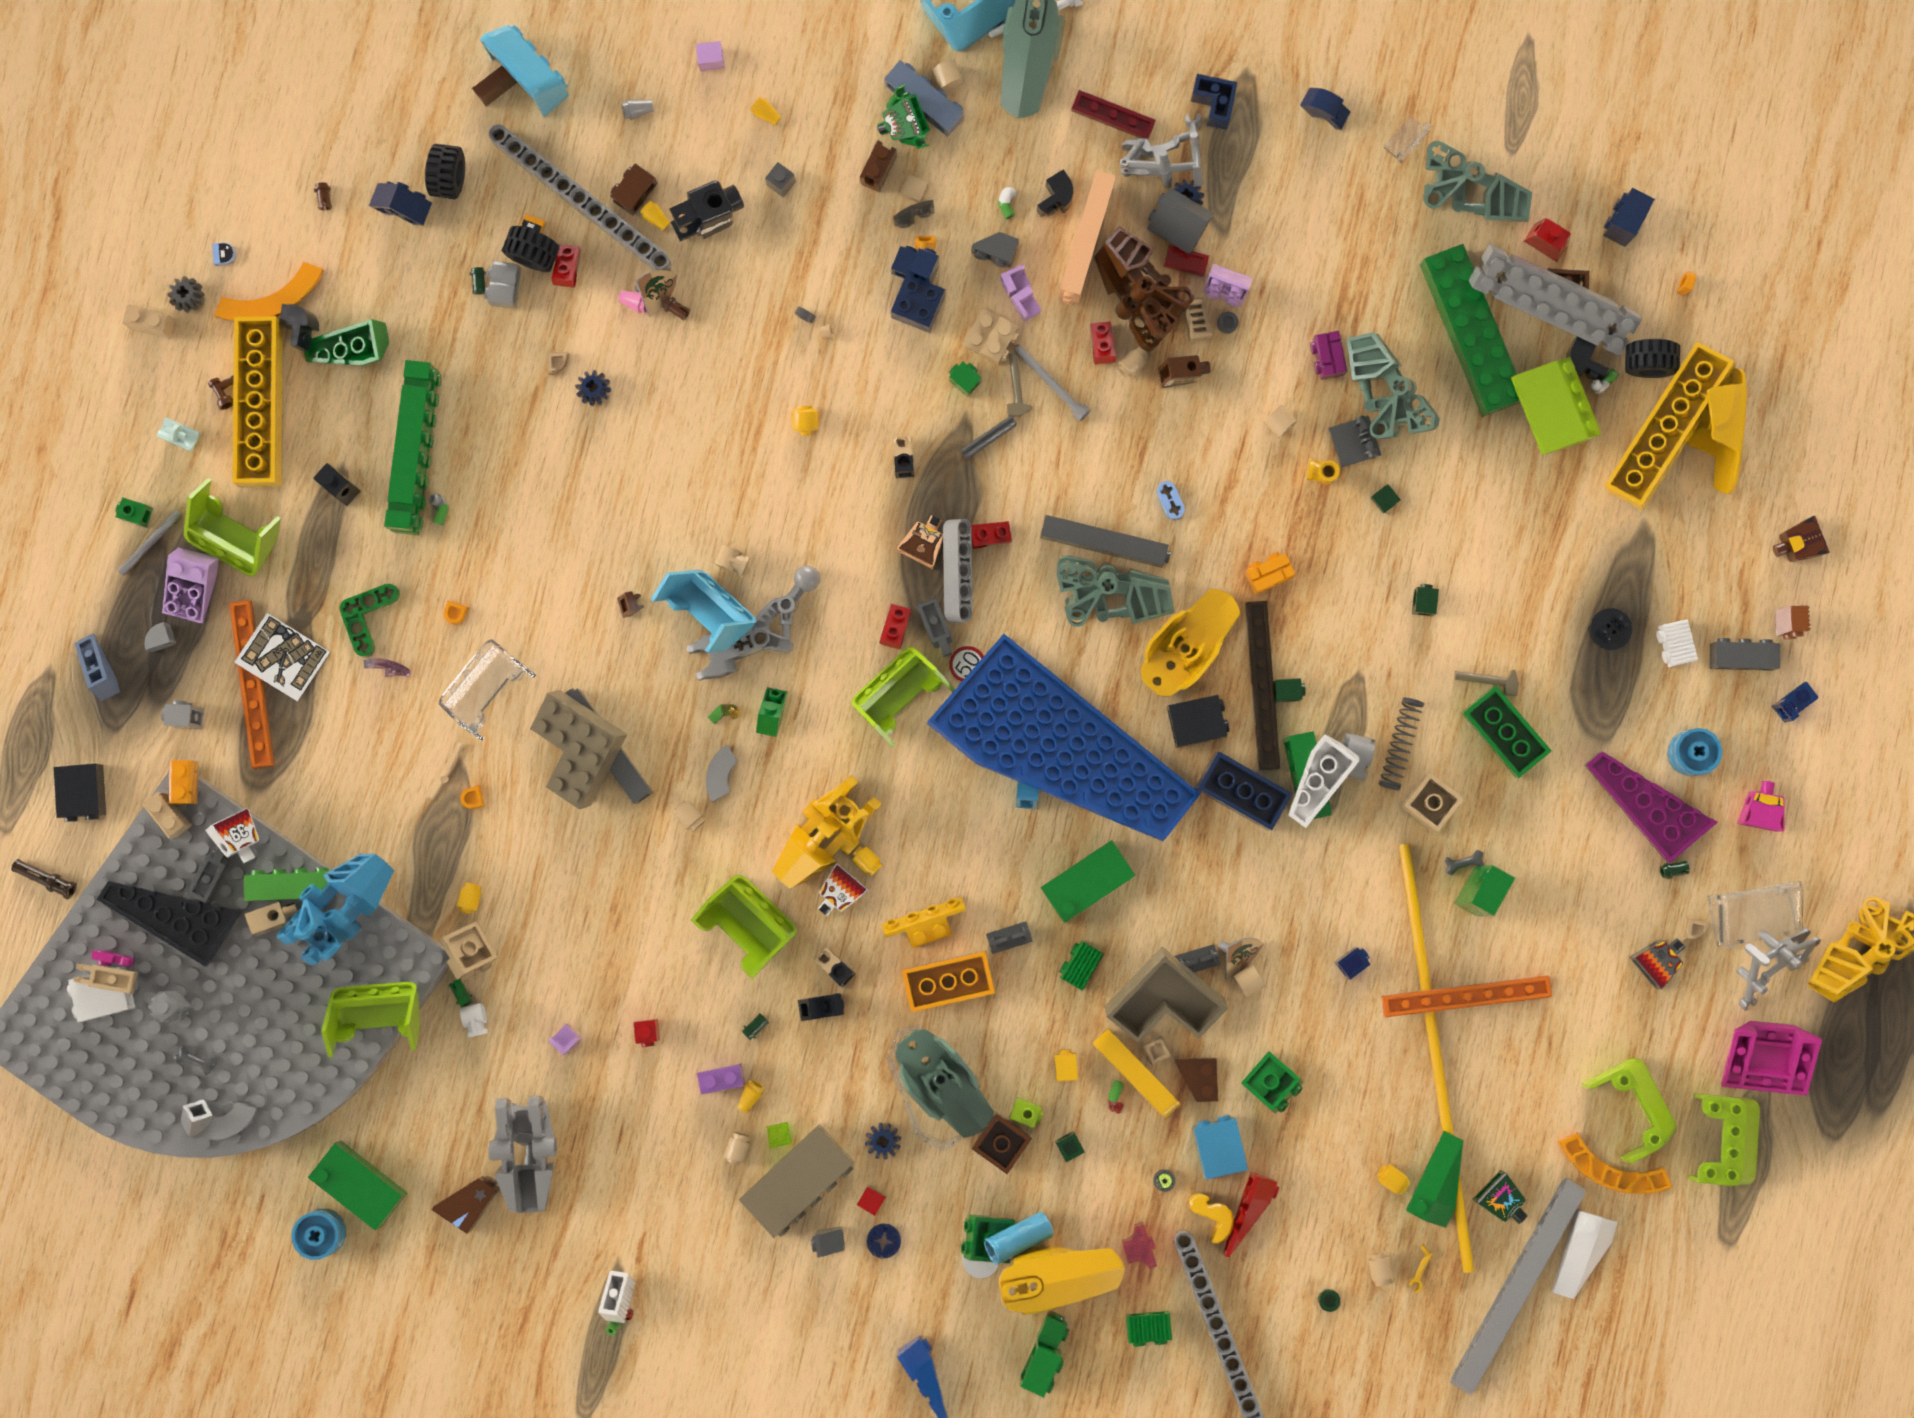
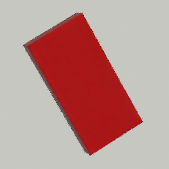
M1169 245L1164 267L1204 277L1209 255L1194 251L1189 255L1180 248Z

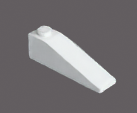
M1324 734L1310 753L1289 816L1306 828L1358 764L1359 756L1342 743Z
M1578 1209L1575 1211L1552 1293L1571 1299L1575 1298L1612 1244L1617 1221Z

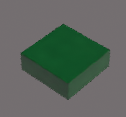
M1388 484L1371 497L1383 514L1401 500Z

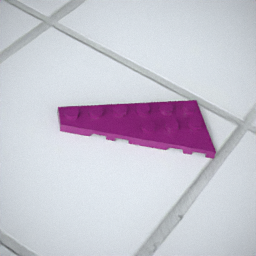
M1603 751L1599 752L1584 765L1667 863H1671L1718 823L1714 819L1702 814L1696 808L1684 803L1662 787L1645 779L1644 776L1627 768L1624 764Z

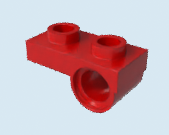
M559 244L560 249L551 277L552 283L555 286L575 288L577 265L581 252L580 247Z
M1111 321L1090 323L1094 364L1115 363L1116 352Z
M1009 521L971 525L972 549L1011 543L1012 537Z
M891 603L879 644L900 650L912 609Z

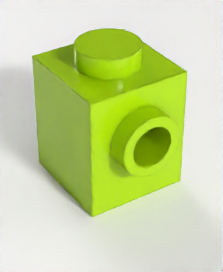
M1017 1097L1009 1118L1034 1128L1035 1124H1040L1044 1113L1040 1112L1041 1106Z

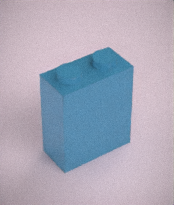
M1230 1115L1217 1117L1218 1121L1211 1123L1209 1119L1196 1122L1197 1126L1192 1127L1203 1175L1206 1180L1248 1170L1237 1120L1234 1117L1231 1118Z

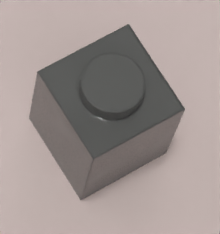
M779 162L776 163L765 177L767 186L783 198L796 182L794 173Z

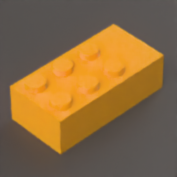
M987 951L902 970L911 1012L996 993Z

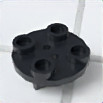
M1609 608L1596 613L1591 620L1588 630L1592 640L1600 648L1607 651L1617 650L1625 646L1630 640L1632 623L1621 610Z

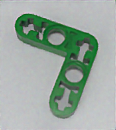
M393 584L381 585L347 598L340 604V613L353 649L361 657H370L375 651V645L364 614L393 604L399 599L400 591ZM387 589L394 591L391 599L387 596L382 597L381 600L383 602L380 603V598L376 594L377 592H379V594L382 596L384 594H387ZM370 595L374 596L375 604L367 607L364 603L365 598ZM360 603L363 610L359 607L353 608V613L351 614L345 611L348 608V604L356 606ZM361 623L363 626L362 631L359 634H354L352 631L353 624ZM355 638H362L363 642L369 645L366 653L359 649L362 647V643L360 640H355Z

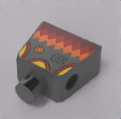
M1677 938L1669 945L1664 940H1657L1629 958L1655 989H1663L1683 965L1682 960L1677 955L1685 949V946Z

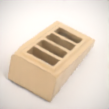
M1204 298L1194 299L1190 306L1200 304L1201 308L1189 310L1188 307L1185 311L1190 342L1208 340L1212 337ZM1202 313V316L1191 318V314ZM1203 320L1202 324L1193 325L1192 323L1195 321ZM1204 328L1205 331L1194 332V329Z

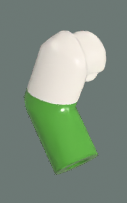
M1012 187L1004 188L998 201L1005 219L1015 215L1010 206L1011 199L1016 196V191Z
M1611 368L1600 381L1594 380L1592 382L1591 389L1596 394H1602L1616 380L1619 373Z

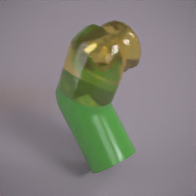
M721 704L708 718L716 724L723 716H730L732 719H736L740 715V711L734 704Z

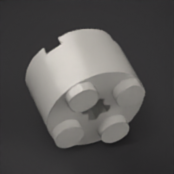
M1352 733L1345 734L1344 740L1341 743L1359 756L1358 764L1348 777L1365 780L1368 774L1365 768L1371 765L1374 754V739Z

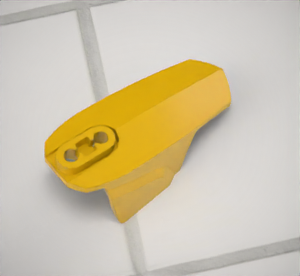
M1735 368L1724 386L1707 390L1709 409L1686 443L1688 446L1701 450L1715 458L1713 487L1725 494H1731L1737 485L1742 456L1747 401L1746 377L1742 368Z
M1210 588L1188 610H1182L1180 613L1173 615L1148 642L1144 652L1145 661L1140 670L1142 682L1158 696L1170 697L1179 690H1186L1193 685L1217 657L1223 644V639L1241 614L1234 598L1222 590ZM1172 663L1174 665V669L1169 670L1166 667V664ZM1160 678V685H1154L1153 680Z
M1052 1245L1033 1247L1013 1256V1265L1003 1270L999 1278L1002 1303L1008 1310L1021 1312L1022 1315L1052 1310L1118 1289L1125 1267L1119 1256L1111 1248L1079 1251ZM1034 1282L1036 1287L1031 1291L1027 1286ZM1010 1287H1014L1015 1289L1012 1295H1010L1008 1292Z

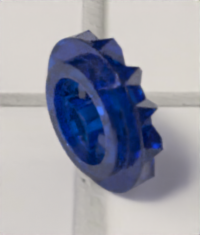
M878 1224L867 1235L869 1251L880 1259L892 1257L900 1248V1234L890 1224ZM884 1232H886V1239L893 1243L886 1244L884 1250H881V1243L874 1241V1239H881Z

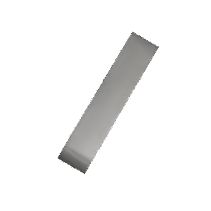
M967 519L947 520L943 525L944 615L950 623L969 622L973 614L971 524Z

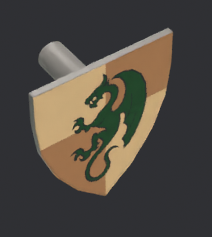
M659 269L650 271L635 280V290L640 292L649 317L662 308L667 297H671L678 274Z
M1244 938L1230 945L1225 941H1221L1218 947L1226 953L1225 979L1227 980L1242 971L1259 953L1264 943L1256 938Z

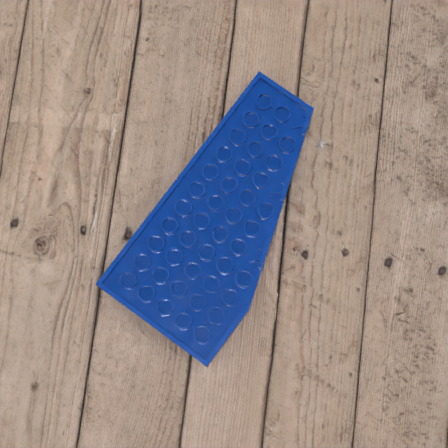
M1005 634L999 638L926 723L975 764L1160 841H1164L1201 794Z

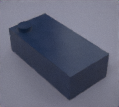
M1219 751L1213 754L1195 787L1200 793L1267 831L1273 830L1293 794Z

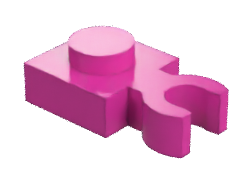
M93 950L91 959L98 960L97 964L103 966H111V963L129 967L133 966L134 962L133 957L103 950Z

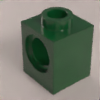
M1420 584V587L1415 588L1412 615L1430 617L1436 615L1439 589H1434L1433 585Z
M1301 678L1273 681L1275 703L1301 701L1303 699L1302 696L1306 694L1305 683H1301Z
M1074 1131L1055 1141L1065 1162L1085 1153Z

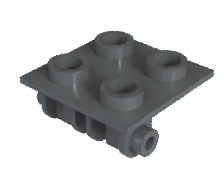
M1363 415L1357 417L1356 420L1329 428L1341 468L1381 456L1377 439L1370 434L1369 427L1371 421L1369 416L1364 417Z

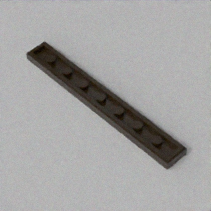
M1267 601L1246 602L1258 770L1280 769Z

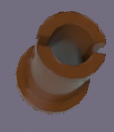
M326 182L317 183L314 188L318 199V208L321 211H324L325 206L326 210L332 209L329 194L331 188Z
M667 297L662 305L665 312H671L684 321L688 317L690 309L675 301L674 297Z

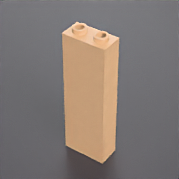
M1098 170L1095 172L1060 288L1059 299L1066 305H1079L1114 190L1115 175Z

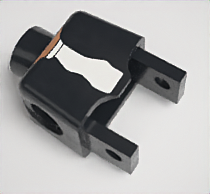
M714 180L688 191L687 201L669 208L674 219L671 221V225L679 241H683L696 234L706 239L730 227L733 224V213L744 208V203L734 184L723 189L720 182ZM682 227L687 228V232L681 233L680 229Z

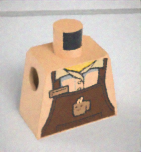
M932 515L926 525L917 521L899 544L898 552L934 569L943 542V534L937 531L942 521Z

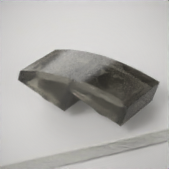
M934 201L919 202L901 210L893 216L894 226L908 228L911 224H915L914 216L920 218L931 216V214H934Z

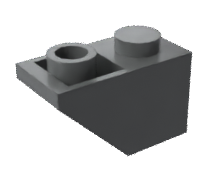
M998 232L973 243L971 253L979 260L985 261L988 259L994 261L993 264L998 267H1010L1019 245V239Z
M842 1226L817 1230L812 1237L813 1239H811L812 1251L817 1252V1257L845 1250Z

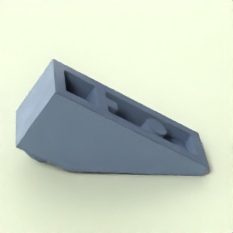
M91 634L74 643L88 689L101 702L119 693L120 689L116 676L96 636Z

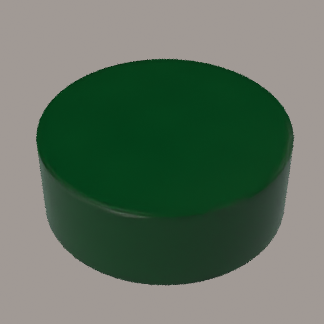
M1325 1289L1319 1294L1318 1303L1323 1310L1333 1312L1339 1308L1341 1300L1336 1291Z

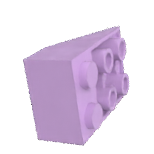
M1213 264L1203 292L1209 298L1225 300L1230 306H1242L1249 291L1252 278Z
M179 547L170 553L167 561L162 613L203 623L217 578L219 558Z

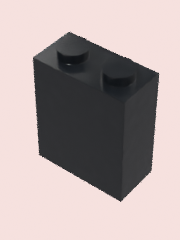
M1218 695L1167 706L1176 748L1227 737V732H1230L1227 719L1224 720L1222 714L1225 711L1223 699H1219Z
M102 764L53 767L56 818H62L64 822H77L79 817H85V820H98L99 816L106 815L104 769Z

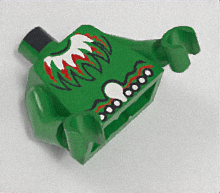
M903 84L895 88V92L886 104L887 110L882 112L884 121L877 124L878 131L881 135L889 133L892 140H899L902 144L914 146L918 149L928 147L929 144H926L924 138L927 137L925 133L929 132L930 129L916 93L913 95L910 92L907 93L904 88L906 85Z

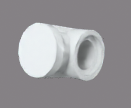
M482 1002L460 1008L462 1024L464 1028H468L467 1038L488 1033V1028L485 1029L484 1025L487 1023V1015Z

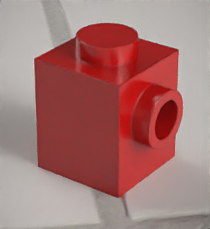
M658 1019L633 1022L635 1044L641 1043L642 1047L654 1046V1042L660 1040Z

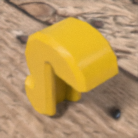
M1201 1192L1194 1193L1190 1196L1188 1202L1192 1212L1217 1221L1210 1241L1218 1244L1225 1241L1233 1230L1234 1218L1231 1210L1223 1203L1213 1202L1207 1204L1210 1198L1206 1194Z

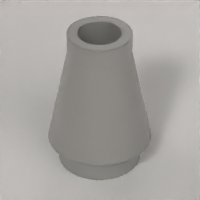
M626 99V102H622L624 118L633 120L653 112L651 99Z

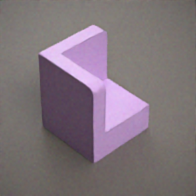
M720 41L696 44L700 71L725 68Z
M1020 265L1000 275V280L1009 298L1027 286L1031 288L1025 274L1024 265Z
M1030 286L1011 296V302L1024 322L1041 312V308L1034 299Z
M565 1024L548 1041L562 1055H566L582 1038L568 1024Z

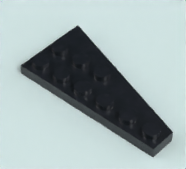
M112 881L106 883L96 899L205 967H208L242 911Z

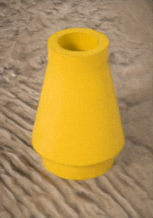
M760 96L750 108L754 116L771 123L773 126L782 117L765 98L762 99Z
M649 201L640 211L644 220L653 224L662 232L671 223L657 203Z
M749 1080L748 1083H745L737 1108L744 1113H748L764 1094V1086L754 1080Z

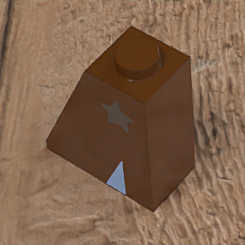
M482 1176L435 1205L432 1211L468 1234L475 1227L500 1187L496 1185L497 1182L493 1178Z

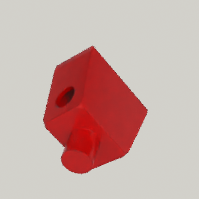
M1545 218L1533 225L1524 242L1557 262L1569 244L1571 233L1550 219Z

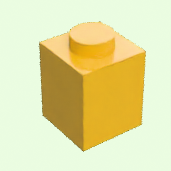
M1071 1049L1058 1050V1054H1054L1056 1081L1078 1080L1076 1053H1071Z

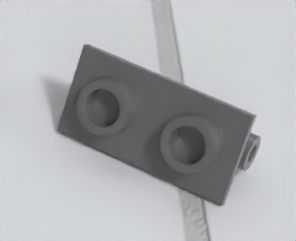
M1027 921L986 934L992 954L1033 942Z
M1214 944L1174 956L1193 972L1220 965L1219 954Z

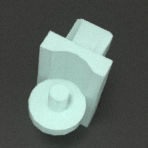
M165 417L163 425L156 436L192 452L201 433Z

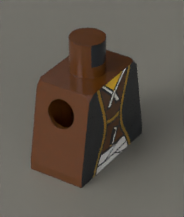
M1198 355L1167 358L1158 368L1161 387L1168 388L1196 382L1203 374H1210L1211 366L1209 361L1200 362Z

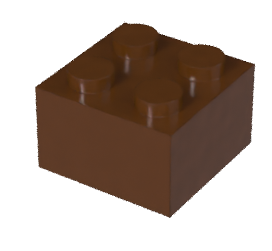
M996 1112L973 1144L972 1150L1008 1174L1032 1140V1137Z

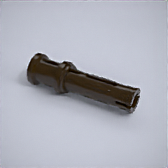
M16 859L11 867V871L46 886L47 891H54L63 895V898L66 900L73 896L77 887V883L74 881H66L59 874L51 875L20 859ZM27 870L39 875V877L30 872H27Z

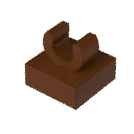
M630 591L617 598L623 618L630 617L644 608V605H636L635 601L641 597V594L633 595V591Z

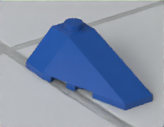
M919 1335L898 1349L897 1358L911 1380L915 1381L917 1379L920 1393L923 1397L930 1399L929 1404L937 1417L948 1418L932 1353L930 1352L933 1349L926 1338L923 1340Z

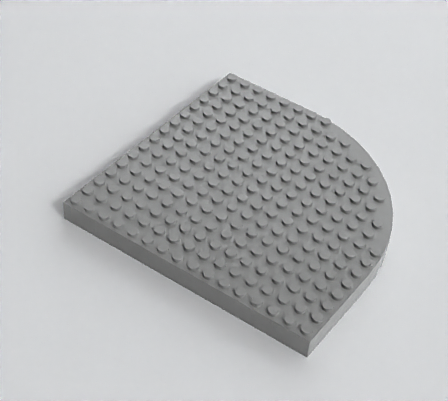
M169 772L152 796L159 792L166 793L169 797ZM198 775V803L176 804V807H179L178 810H181V813L184 814L183 817H186V820H189V823L192 824L191 827L176 839L168 838L143 807L0 1008V1066L78 1121L101 1135L126 1146L175 1157L211 1158L236 1155L271 1146L313 1127L351 1099L367 1084L401 1038L398 1026L356 1029L355 1036L349 1041L336 1042L333 1057H328L321 1030L330 994L333 990L347 986L413 982L418 990L420 1011L450 968L446 962L450 958L442 944L381 902H379L376 910L368 917L361 913L355 920L361 925L359 932L352 939L346 940L331 958L325 962L321 959L318 964L308 965L301 959V954L310 945L307 941L297 939L295 943L285 945L276 938L281 928L258 937L252 935L244 914L277 902L282 903L283 906L295 902L299 911L302 908L303 901L300 899L244 901V875H251V871L264 870V874H273V870L286 869V873H294V869L307 868V873L316 872V868H329V871L333 869L251 811L249 812L259 837V841L250 846L255 858L243 863L238 853L228 857L227 859L230 860L228 867L208 902L209 904L239 910L242 913L208 967L201 965L96 900L106 883L112 881L200 901L187 894V891L206 856L210 855L211 851L216 852L218 846L207 834L206 829L246 808ZM338 892L336 898H332L321 912L334 909L339 911L345 904L347 897ZM277 912L273 913L272 921L278 918ZM93 950H103L133 957V966L127 967L111 963V966L106 967H126L129 971L138 972L134 994H132L135 1009L89 1021L77 1022L72 1013L73 1000L67 991L68 980L91 974V971L77 969V963L99 965L97 964L98 960L91 959ZM160 991H179L192 1005L188 1010L189 1014L183 1020L172 1023L157 1022L150 1013L152 1011L148 1006L152 1003L151 999ZM185 1045L190 1054L202 1059L214 1058L216 1065L211 1067L210 1074L204 1075L201 1067L189 1062L176 1063L174 1056L179 1054L180 1047ZM202 1099L205 1100L213 1115L212 1117L225 1116L232 1110L236 1102L258 1108L254 1119L244 1130L225 1139L202 1138L204 1130L189 1138L181 1123L183 1106Z

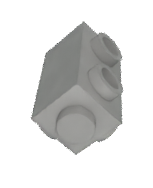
M160 991L151 999L152 1003L148 1006L152 1011L150 1013L157 1022L162 1023L180 1022L189 1014L188 1010L192 1007L179 991Z

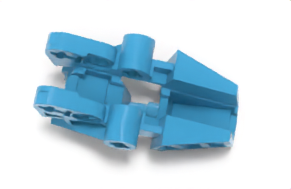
M358 854L324 874L323 876L328 883L321 890L314 884H311L301 893L299 899L303 901L302 908L281 928L276 938L285 945L295 943L297 939L307 941L310 945L301 954V959L308 965L318 964L321 959L324 962L327 961L346 940L352 939L359 932L361 925L355 921L361 913L368 917L376 910L394 870L376 854ZM338 892L347 897L345 904L339 911L334 909L321 912Z

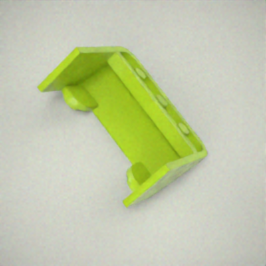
M207 478L188 496L184 537L191 545L211 556L218 557L220 561L243 574L255 576L277 542L281 518L277 516L268 526H261L257 533L223 514L221 501L210 495L211 479Z
M908 647L853 697L851 703L893 748L896 744L888 735L895 730L896 721L893 717L923 689L928 693L936 692L942 685L951 692L955 689L914 647Z
M413 982L347 986L333 990L330 994L321 1030L328 1057H333L336 1042L349 1041L355 1036L356 1029L398 1026L399 1034L408 1037L411 1051H416L420 1031L419 999L416 984Z
M1637 1058L1627 1059L1581 1083L1585 1088L1594 1089L1610 1080L1614 1088L1619 1091L1633 1090L1651 1128L1643 1133V1145L1619 1156L1621 1161L1629 1164L1662 1148L1675 1134L1677 1129L1676 1123L1645 1063Z

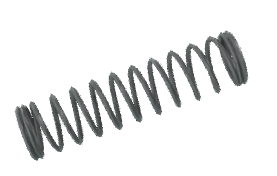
M1408 697L1402 698L1403 700L1401 702L1402 705L1406 708L1399 710V712L1406 717L1396 718L1398 722L1404 725L1394 726L1395 729L1401 733L1392 734V736L1399 741L1390 742V745L1396 749L1388 750V753L1394 757L1385 758L1386 762L1390 763L1391 765L1383 766V769L1391 774H1381L1380 776L1386 781L1380 780L1378 783L1380 786L1393 790H1401L1400 788L1402 785L1385 778L1383 775L1404 778V776L1394 773L1386 769L1385 767L1398 768L1403 770H1406V768L1388 761L1387 759L1401 760L1408 762V760L1397 755H1394L1389 751H1398L1409 754L1411 752L1393 745L1392 743L1413 745L1412 743L1399 739L1394 735L1416 737L1415 735L1404 732L1398 729L1397 727L1418 729L1417 727L1404 723L1399 719H1410L1420 721V719L1411 717L1401 711L1406 710L1423 713L1422 711L1411 708L1405 705L1404 703L1415 707H1424L1425 705L1422 701Z

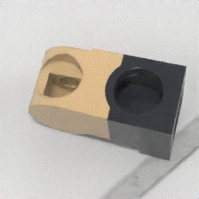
M911 436L894 438L896 478L914 477Z
M827 947L814 959L842 988L856 974Z

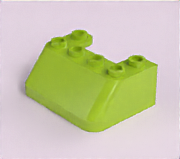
M743 875L733 876L708 898L691 918V921L703 931H710L718 925L747 953L741 960V968L751 979L764 969L797 933L796 925Z
M1694 1093V1098L1702 1099V1110L1706 1116L1723 1119L1720 1163H1702L1698 1168V1176L1688 1175V1179L1697 1183L1726 1186L1751 1184L1756 1177L1760 1118L1759 1104L1750 1098Z

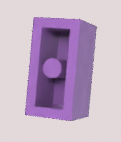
M742 1063L697 1073L701 1095L745 1085Z

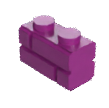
M1333 331L1315 335L1312 339L1313 342H1310V350L1312 355H1316L1317 362H1314L1316 375L1319 374L1321 380L1344 376L1348 370L1340 332Z

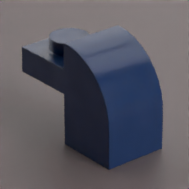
M1309 88L1300 104L1309 115L1324 118L1335 129L1339 130L1342 129L1351 113L1342 104L1344 100L1341 97L1322 88Z

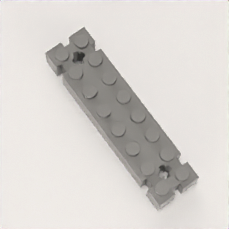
M1489 243L1481 257L1484 262L1482 268L1476 266L1468 280L1472 288L1488 294L1491 290L1494 298L1597 346L1601 342L1606 350L1621 356L1629 342L1626 338L1628 332L1634 334L1642 321L1637 311L1624 305L1619 308L1615 301L1514 254H1511L1508 258L1505 250ZM1501 272H1503V274H1502L1501 276H1500V275H1499L1498 277L1496 276L1497 273H1500V274H1501Z

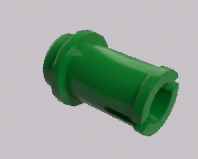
M461 979L455 980L453 984L450 983L448 985L457 999V1005L464 1007L472 1002V995L468 994Z

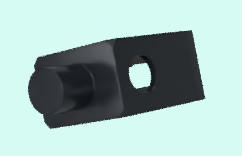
M326 463L313 478L346 506L361 491L329 463ZM346 488H348L347 492H346L345 494L341 495L342 492H343V490H345Z

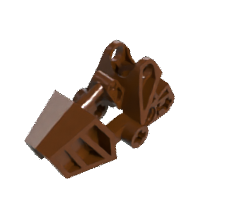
M1119 226L1097 252L1094 259L1107 294L1115 292L1121 300L1116 306V315L1123 320L1130 319L1129 327L1141 349L1150 352L1170 333L1179 321L1178 318L1182 312H1185L1193 302L1194 294L1191 289L1185 286L1168 287L1171 283V277L1167 274L1160 275L1148 261L1155 249ZM1141 270H1142L1146 275H1149L1150 277H1148V276H1143V274L1141 273ZM1180 292L1187 293L1189 300L1183 301L1179 296ZM1135 319H1141L1144 327H1138L1135 324ZM1146 339L1152 340V344H1151V342H1148V343H1147V342H1146Z

